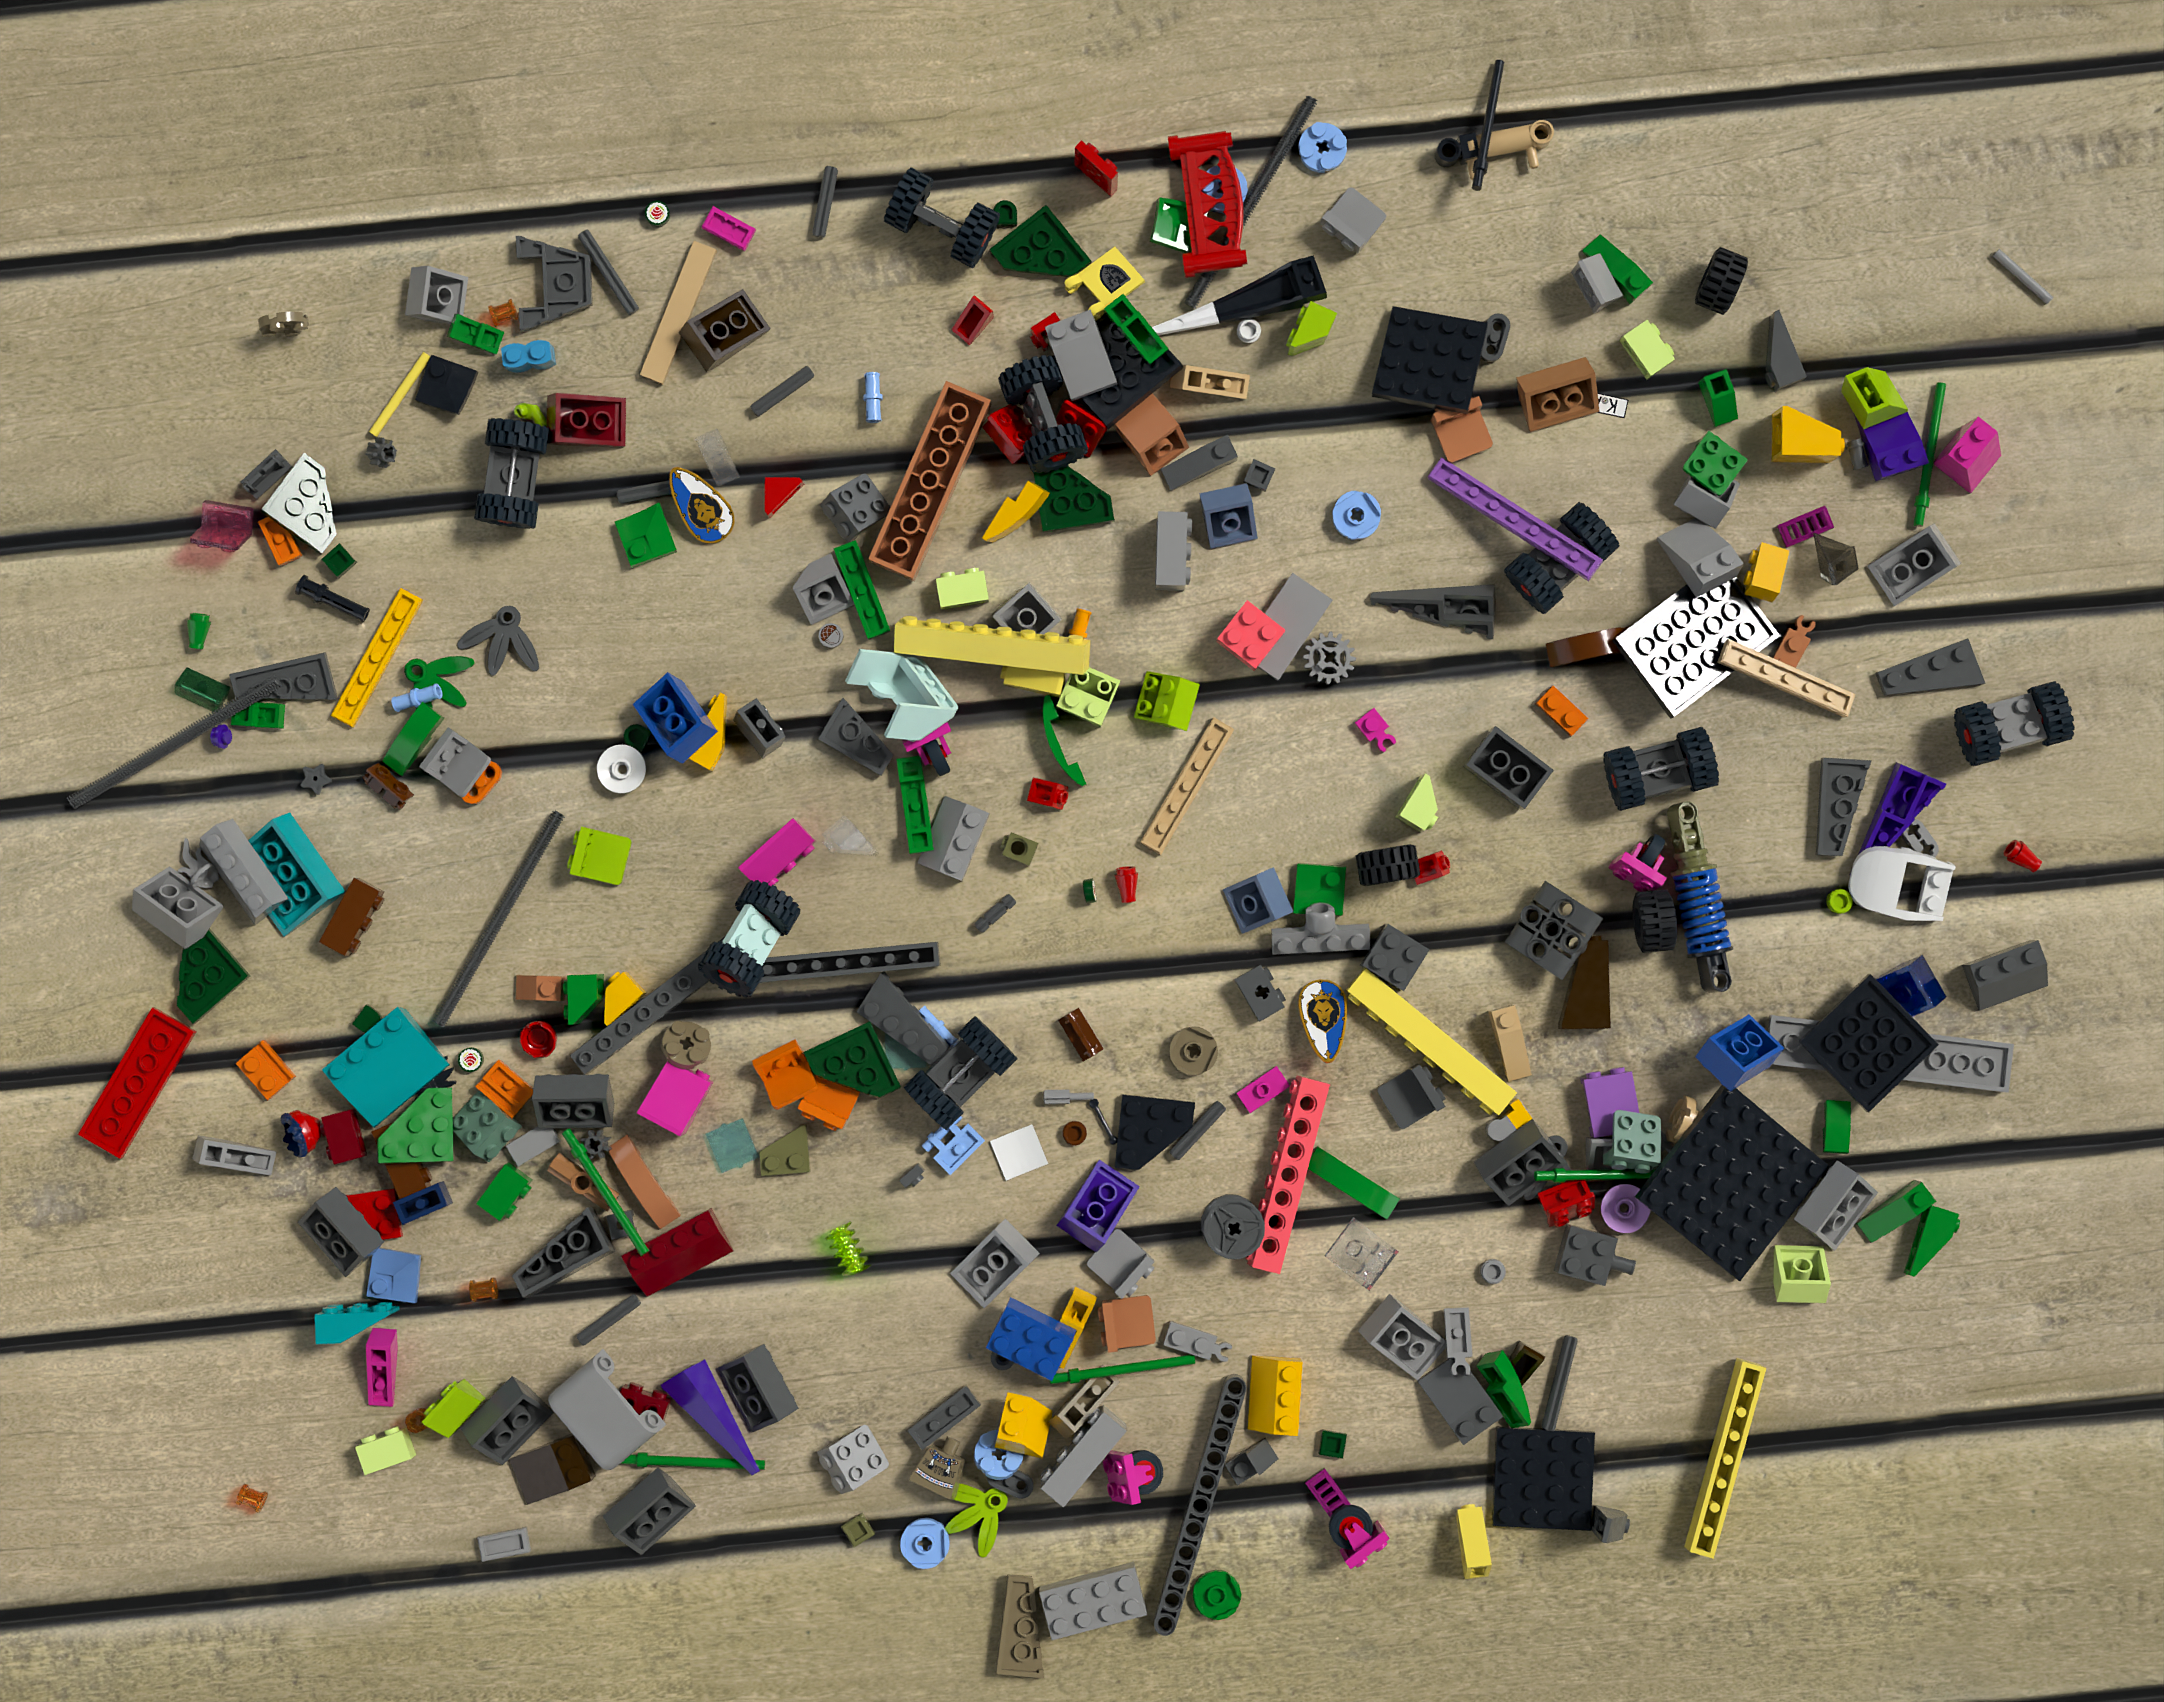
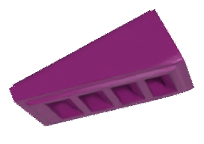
M1822 506L1779 524L1777 528L1785 547L1788 548L1834 528L1826 506ZM1817 514L1819 515L1820 520L1823 524L1822 528L1820 527L1819 522L1817 520ZM1807 518H1810L1815 531L1811 532L1806 521ZM1798 522H1800L1805 533V535L1803 536L1801 535L1799 528L1796 524ZM1790 525L1796 537L1794 540H1792L1787 529Z
M1325 1468L1305 1482L1330 1518L1333 1514L1332 1511L1343 1503L1351 1505ZM1326 1478L1328 1482L1316 1490L1314 1486ZM1332 1486L1334 1490L1322 1498L1320 1494ZM1336 1495L1340 1497L1330 1506L1327 1505V1502Z

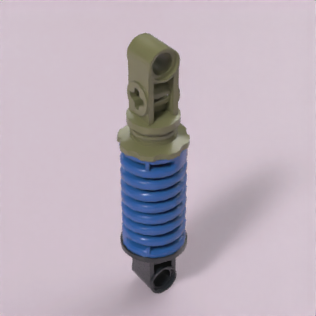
M1690 801L1673 804L1667 811V817L1671 830V841L1675 850L1673 857L1677 861L1678 869L1671 872V876H1673L1676 892H1683L1677 896L1678 902H1684L1679 905V910L1687 911L1680 915L1681 919L1689 920L1682 924L1683 929H1690L1684 933V937L1688 939L1686 941L1687 958H1696L1700 984L1704 991L1708 993L1724 992L1730 988L1732 983L1726 953L1734 949L1731 946L1729 937H1727L1729 931L1722 929L1727 926V921L1722 919L1725 917V912L1720 910L1723 908V902L1717 901L1721 899V893L1715 892L1720 889V885L1714 883L1718 880L1717 864H1710L1707 861L1706 854L1708 850L1704 846V836L1700 826L1697 806ZM1681 808L1685 813L1684 818L1681 816ZM1715 976L1718 980L1717 986L1714 984Z

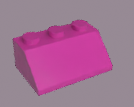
M792 818L738 868L750 880H759L761 883L764 881L769 886H775L779 882L777 877L783 871L786 874L789 873L797 865L795 861L801 855L804 858L815 849L813 844L817 841L798 820Z

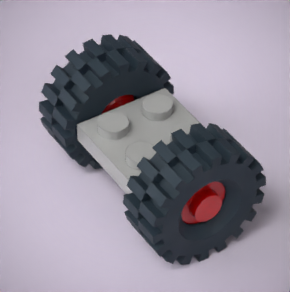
M2053 681L2029 688L2027 690L2028 694L1988 705L1980 701L1955 709L1954 719L1956 722H1954V726L1957 729L1956 735L1959 738V746L1962 747V753L1966 756V761L1974 767L1999 760L2001 752L2042 742L2044 746H2050L2071 740L2074 736L2073 730H2075V726L2072 723L2074 717L2071 715L2072 709L2068 704V697L2064 695L2065 691L2061 688L2060 684Z

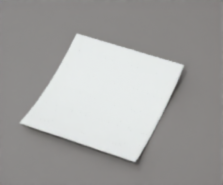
M1033 1125L990 1141L1006 1181L1048 1164Z

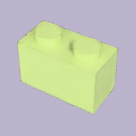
M1648 320L1638 325L1619 340L1646 380L1675 360L1673 357L1674 352L1670 345L1663 343L1659 337V329L1654 323L1650 324Z
M979 568L964 570L965 574L955 575V572L940 574L941 578H936L941 610L989 602L984 571H979Z
M395 1426L385 1430V1435L378 1438L373 1434L361 1439L362 1443L356 1446L355 1449L364 1475L407 1461L416 1456L407 1427L399 1430V1427Z

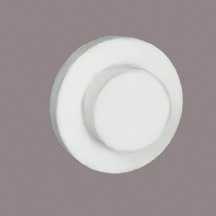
M1244 319L1238 324L1237 336L1242 342L1253 343L1260 337L1261 327L1254 319Z

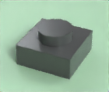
M1253 459L1244 483L1266 492L1276 468Z
M918 1163L899 1181L905 1188L910 1184L914 1187L924 1178L921 1174L925 1169Z

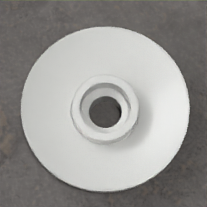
M615 745L604 751L599 758L597 774L601 783L608 790L616 793H628L635 790L643 782L646 774V764L643 756L635 748L628 745ZM621 765H625L627 767V772L625 774L619 773V767Z

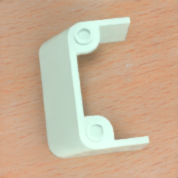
M859 649L845 680L847 684L868 686L875 697L879 699L891 698L895 702L897 707L884 733L886 738L906 739L912 742L922 740L952 719L958 709L956 702L925 661L915 655Z

